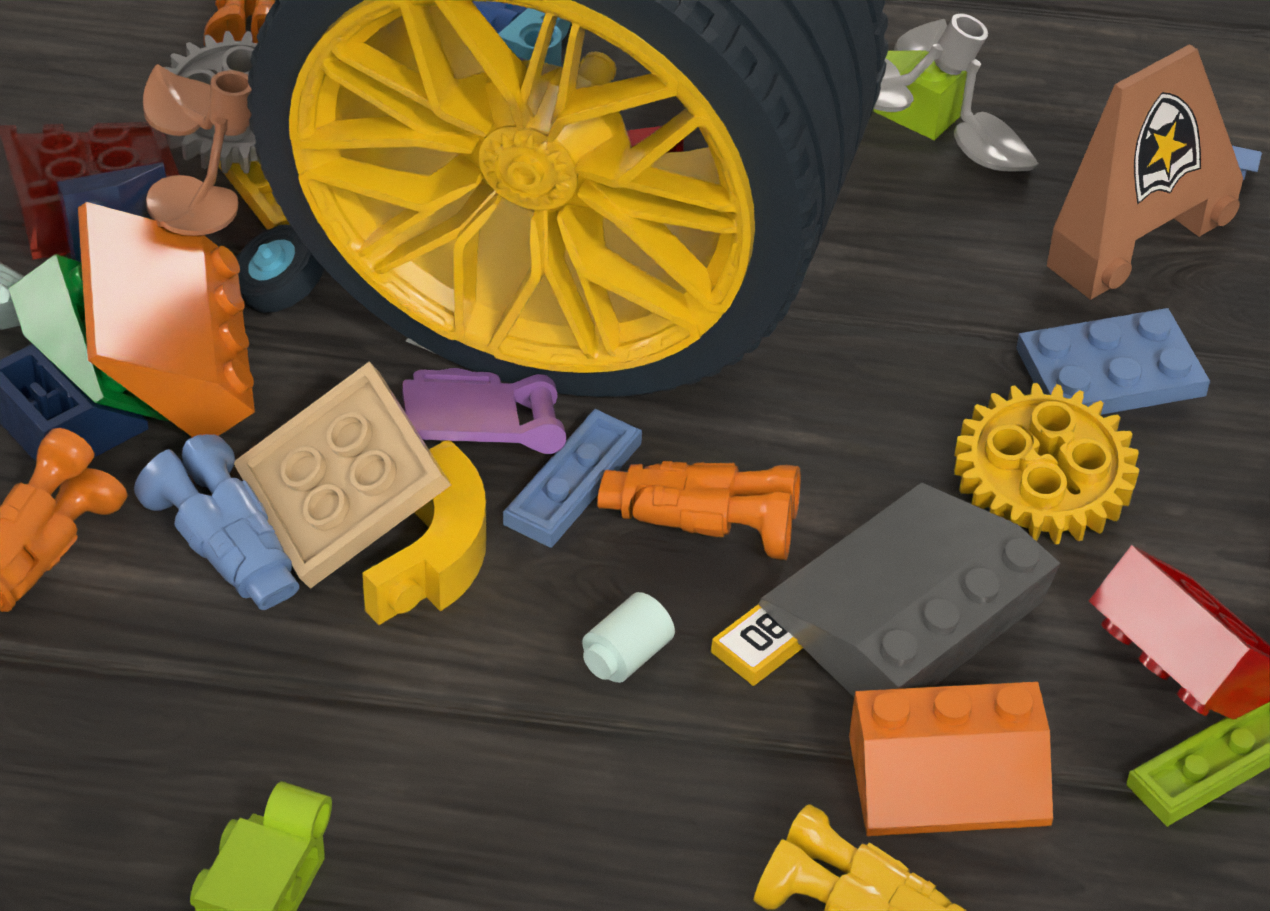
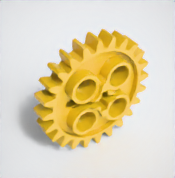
M1033 383L1030 395L1026 396L1014 385L1010 387L1008 401L1000 395L992 393L988 408L976 404L972 420L964 419L961 435L957 437L954 456L956 457L954 475L962 477L959 489L961 494L973 493L972 505L981 509L989 507L990 513L1016 523L1020 527L1029 529V535L1036 541L1041 531L1049 532L1054 544H1060L1063 531L1068 530L1077 541H1082L1086 525L1100 534L1104 530L1106 518L1116 522L1119 520L1122 506H1129L1136 485L1139 468L1135 467L1139 452L1137 449L1129 448L1132 438L1131 431H1117L1121 418L1118 414L1105 418L1101 416L1104 402L1098 401L1089 407L1083 405L1084 392L1081 390L1076 392L1071 399L1064 398L1062 387L1059 384H1056L1053 388L1051 395H1044L1039 384Z

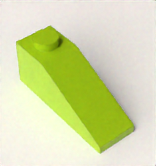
M926 50L888 51L886 59L896 66L900 75H905L911 72L929 52ZM934 61L912 84L906 86L914 98L908 108L898 112L874 109L873 112L935 141L960 117L967 72L962 71L958 75H951L942 71Z

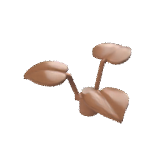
M159 64L152 70L144 89L143 111L146 121L153 128L174 136H186L194 133L200 127L209 130L215 125L208 171L204 182L191 176L175 175L160 179L149 189L146 197V207L149 215L153 220H156L158 226L183 235H206L225 228L237 215V194L230 189L214 186L217 178L224 135H240L250 125L249 118L252 114L248 109L247 97L252 89L248 84L247 74L235 70L222 71L212 77L210 85L176 75Z

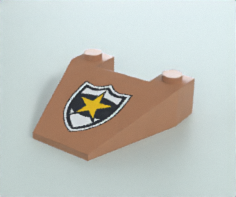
M1189 44L1116 83L1113 87L1053 228L1047 267L1090 300L1110 288H1118L1127 280L1132 270L1131 259L1135 240L1173 218L1200 237L1217 226L1228 224L1239 209L1240 203L1238 198L1243 176L1198 49Z

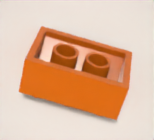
M1038 682L855 691L849 740L866 836L1052 826L1053 800L1050 729Z

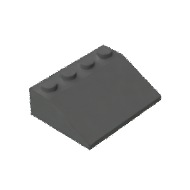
M920 483L760 599L759 606L782 628L797 639V642L853 697L855 696V691L934 687L1043 602L1061 563L1018 524L929 485Z

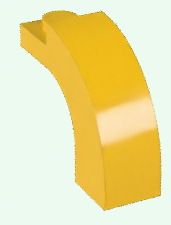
M445 440L429 449L451 483V486L414 512L429 527L426 533L410 546L363 572L365 612L378 625L399 613L402 614L410 611L425 598L439 611H442L462 596L471 586L483 564L487 542L485 490L475 466L452 441Z

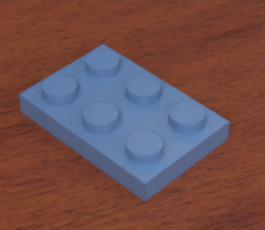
M1169 308L1019 333L1016 349L1033 382L1039 384L1043 394L1051 395L1056 384L1061 385L1063 397L1071 399L1076 392L1081 390L1084 392L1083 405L1089 407L1095 402H1104L1101 415L1207 395L1210 380Z

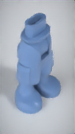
M197 435L185 442L182 451L183 463L172 450L168 449L159 453L143 468L134 486V493L144 508L153 511H162L175 505L179 509L174 522L176 529L186 539L192 550L201 557L207 558L220 575L236 588L241 597L252 598L259 609L266 610L292 597L298 591L299 584L290 573L292 561L284 552L275 534V530L268 523V516L263 504L259 501L247 481L231 478L229 474L234 467L235 455L224 439L217 435ZM188 474L197 485L207 487L212 496L200 494Z

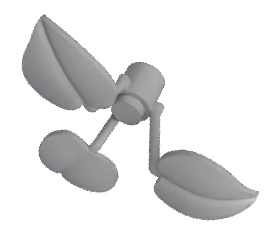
M959 13L953 15L948 25L945 19L920 25L903 34L897 40L894 51L926 50L929 53L911 72L905 75H900L896 66L885 58L884 61L887 63L886 71L874 109L898 112L908 108L914 98L906 86L912 84L934 61L942 71L951 75H958L962 71H966L967 75L960 112L961 119L964 122L958 124L954 130V137L959 147L973 161L993 170L1030 171L1037 168L1039 163L1033 154L1005 122L987 112H978L973 115L971 111L976 73L981 66V63L975 57L988 37V31L984 24L970 15Z

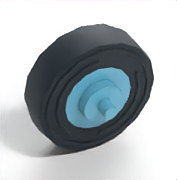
M279 225L263 231L249 241L236 258L240 266L238 276L243 301L247 306L261 313L278 312L295 305L312 291L320 281L324 271V267L307 249L291 225Z

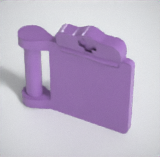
M449 368L444 370H418L414 372L413 380H404L402 383L403 409L422 440L521 443L543 454L555 453L565 446V428L562 422L556 419L553 406L557 400L556 385L546 375L536 374L513 384L501 383L500 377L494 373ZM516 402L532 409L533 421L521 426L519 425Z

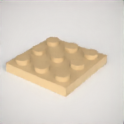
M370 361L234 462L242 479L247 481L259 501L263 504L268 516L267 521L275 530V534L284 552L292 561V566L298 577L310 589L451 486V483L380 372Z

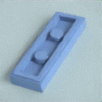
M594 409L566 440L565 446L550 458L503 511V525L552 548L598 495L604 471H618L641 445L642 430Z

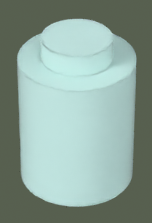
M634 593L583 637L584 661L589 670L597 677L618 683L623 682L672 640L675 634L673 621L666 609L656 599L645 593Z

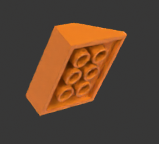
M89 202L79 206L78 216L88 361L191 437L197 435L219 436L255 412L252 391L254 379L249 367L247 350L249 340L245 333L243 317L245 305L240 293L238 276L240 266L234 254L225 246L218 247L205 235L192 236L167 230L165 227L158 226L156 220Z

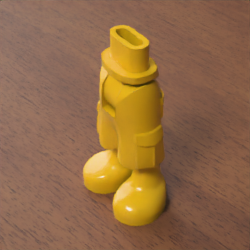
M810 804L806 805L799 812L792 823L787 839H782L776 847L759 881L753 899L756 904L766 910L777 909L792 894L797 893L810 896L825 903L824 911H967L955 903L952 904L947 897L935 889L936 885L930 881L927 882L915 873H910L909 869L902 862L894 859L870 842L867 845L862 843L858 849L831 828L828 816L822 810ZM814 859L828 863L846 874L839 878L815 862Z

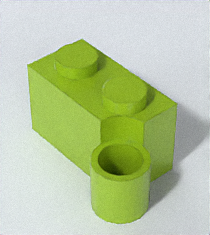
M280 781L268 799L264 817L253 813L248 820L239 818V820L232 819L222 834L219 854L210 870L206 868L201 870L193 884L190 903L195 907V911H297L325 859L323 835L332 811L331 797Z

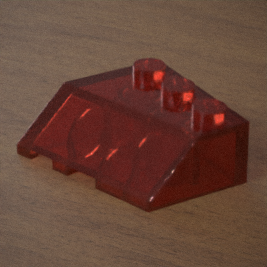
M148 122L97 123L88 132L64 131L63 124H44L43 133L18 134L16 125L0 126V138L10 180L33 260L44 257L51 258L55 254L64 256L71 252L57 186L58 181L160 162L164 164L166 177L180 175L164 133L153 128Z

